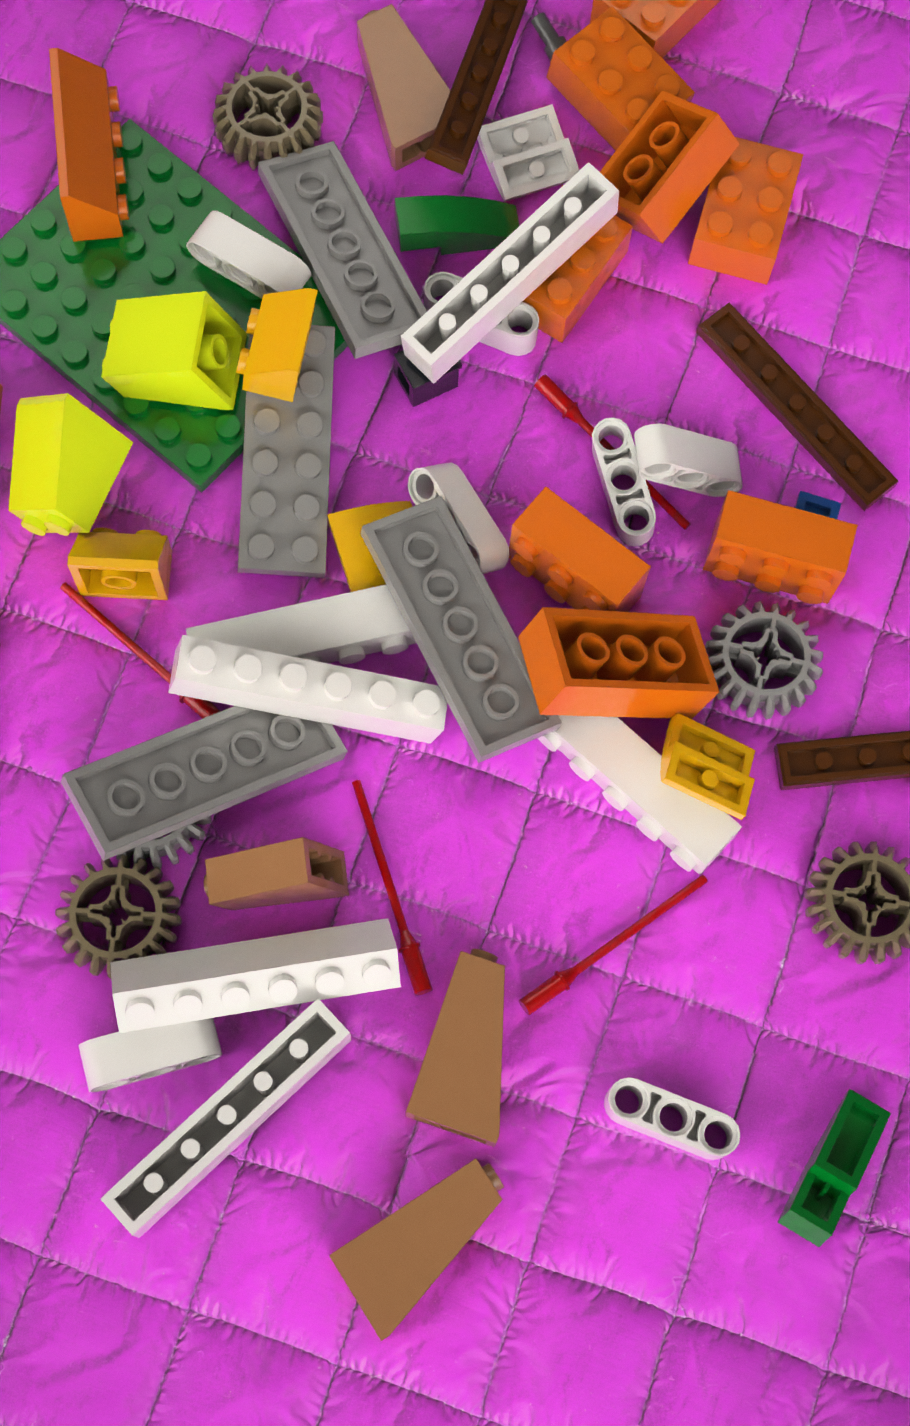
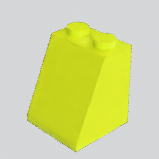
M206 291L117 300L114 316L110 323V336L106 355L102 362L101 377L124 397L219 410H234L240 374L236 373L241 349L242 347L245 348L247 333Z
M69 393L20 398L16 408L8 511L22 520L21 526L39 536H45L46 533H58L64 536H68L70 533H89L133 442Z

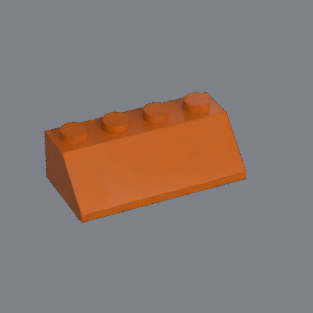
M49 48L59 192L73 242L123 237L122 220H129L127 195L120 194L119 184L126 183V171L123 157L117 158L116 153L117 147H123L120 121L114 122L113 112L120 111L117 86L109 85L106 69L62 49Z

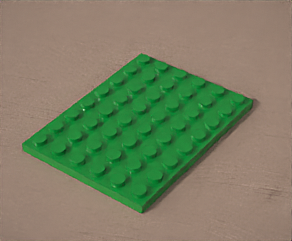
M129 119L121 126L123 147L116 148L117 158L123 157L126 171V183L119 184L120 194L127 195L129 220H122L123 237L73 242L60 199L58 185L0 239V324L202 493L243 452L246 391L242 390L244 375L240 374L234 410H219L122 396L101 377L102 362L106 355L110 336V323L114 316L116 301L206 291L246 332L251 308L260 309L262 299L200 263L191 255L186 247L189 239L213 210L227 215L296 255L302 261L303 259L282 240ZM311 276L302 288L318 290L311 325L335 327V360L348 345ZM247 334L246 344H245V348H247V349H248L249 334Z

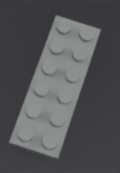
M332 141L304 149L300 154L293 152L289 153L287 157L281 158L279 156L258 162V175L304 263L309 267L311 276L354 358L357 359L402 345L401 335L420 319L427 310L335 142Z
M311 325L293 402L246 391L237 573L325 577L335 327ZM249 334L248 349H250L253 339L251 334Z
M442 496L363 525L360 534L478 763L558 730L562 723L558 715H540L520 643Z
M233 706L64 773L61 783L104 861L341 761L345 758L348 751L331 724Z

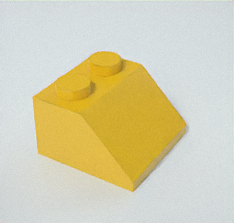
M304 288L263 294L260 309L251 308L246 333L253 335L250 349L242 347L236 373L244 375L242 390L293 402L312 324L318 290Z
M104 527L95 528L89 533H78L68 555L67 565L81 596L168 600L172 549L168 536L153 530H139L136 534H125Z

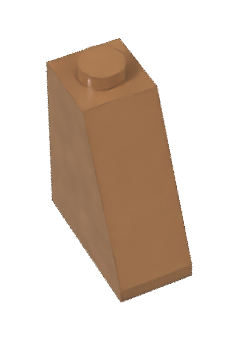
M305 837L205 859L206 875L203 883L205 893L209 898V905L224 909L240 910L349 896L344 851Z

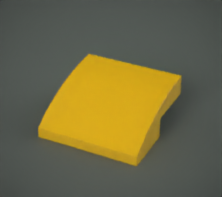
M411 501L371 504L327 514L328 523L350 592L386 584L360 534L362 526L412 507Z
M677 713L670 719L661 758V782L742 820L746 816L755 780L749 776L755 750Z

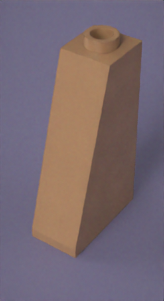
M390 4L380 10H372L362 19L357 20V41L390 163L393 169L397 171L425 157L451 90L394 6Z
M472 949L470 954L463 951L459 954L406 1110V1117L495 1147L500 1131L505 966L497 963V956L480 949Z
M474 1159L329 1255L381 1341L391 1335L502 1201L498 1191L503 1189L504 1186L489 1163L481 1167L478 1160Z

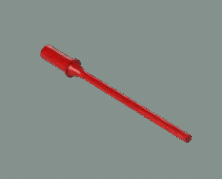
M546 374L540 377L534 387L562 414L563 419L568 418L577 423L592 437L594 427L584 419L578 408V403L573 402ZM602 438L600 444L605 449H615L605 438ZM646 480L650 496L686 530L691 524Z
M65 582L61 585L60 589L170 684L171 673L69 584ZM178 695L180 697L179 702L185 703L202 719L220 712L210 701Z
M353 781L352 785L399 928L400 949L398 951L402 953L415 995L428 993L433 989L419 949L421 945L416 942L408 930L361 781Z
M704 875L699 876L574 967L560 972L556 970L554 972L555 975L519 1000L523 1010L528 1015H531L564 990H570L569 986L581 972L707 883L706 877Z

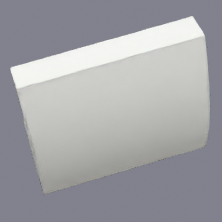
M553 104L482 125L477 140L494 183L504 202L564 184L579 171L569 138L564 139Z

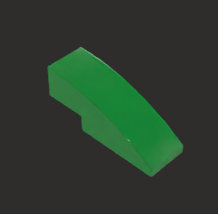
M449 195L395 198V221L400 252L440 247L441 255L495 249L519 227L516 205L496 200Z
M849 1089L802 1171L779 1217L778 1223L817 1247H820L829 1239L836 1228L850 1195L858 1188L891 1113Z

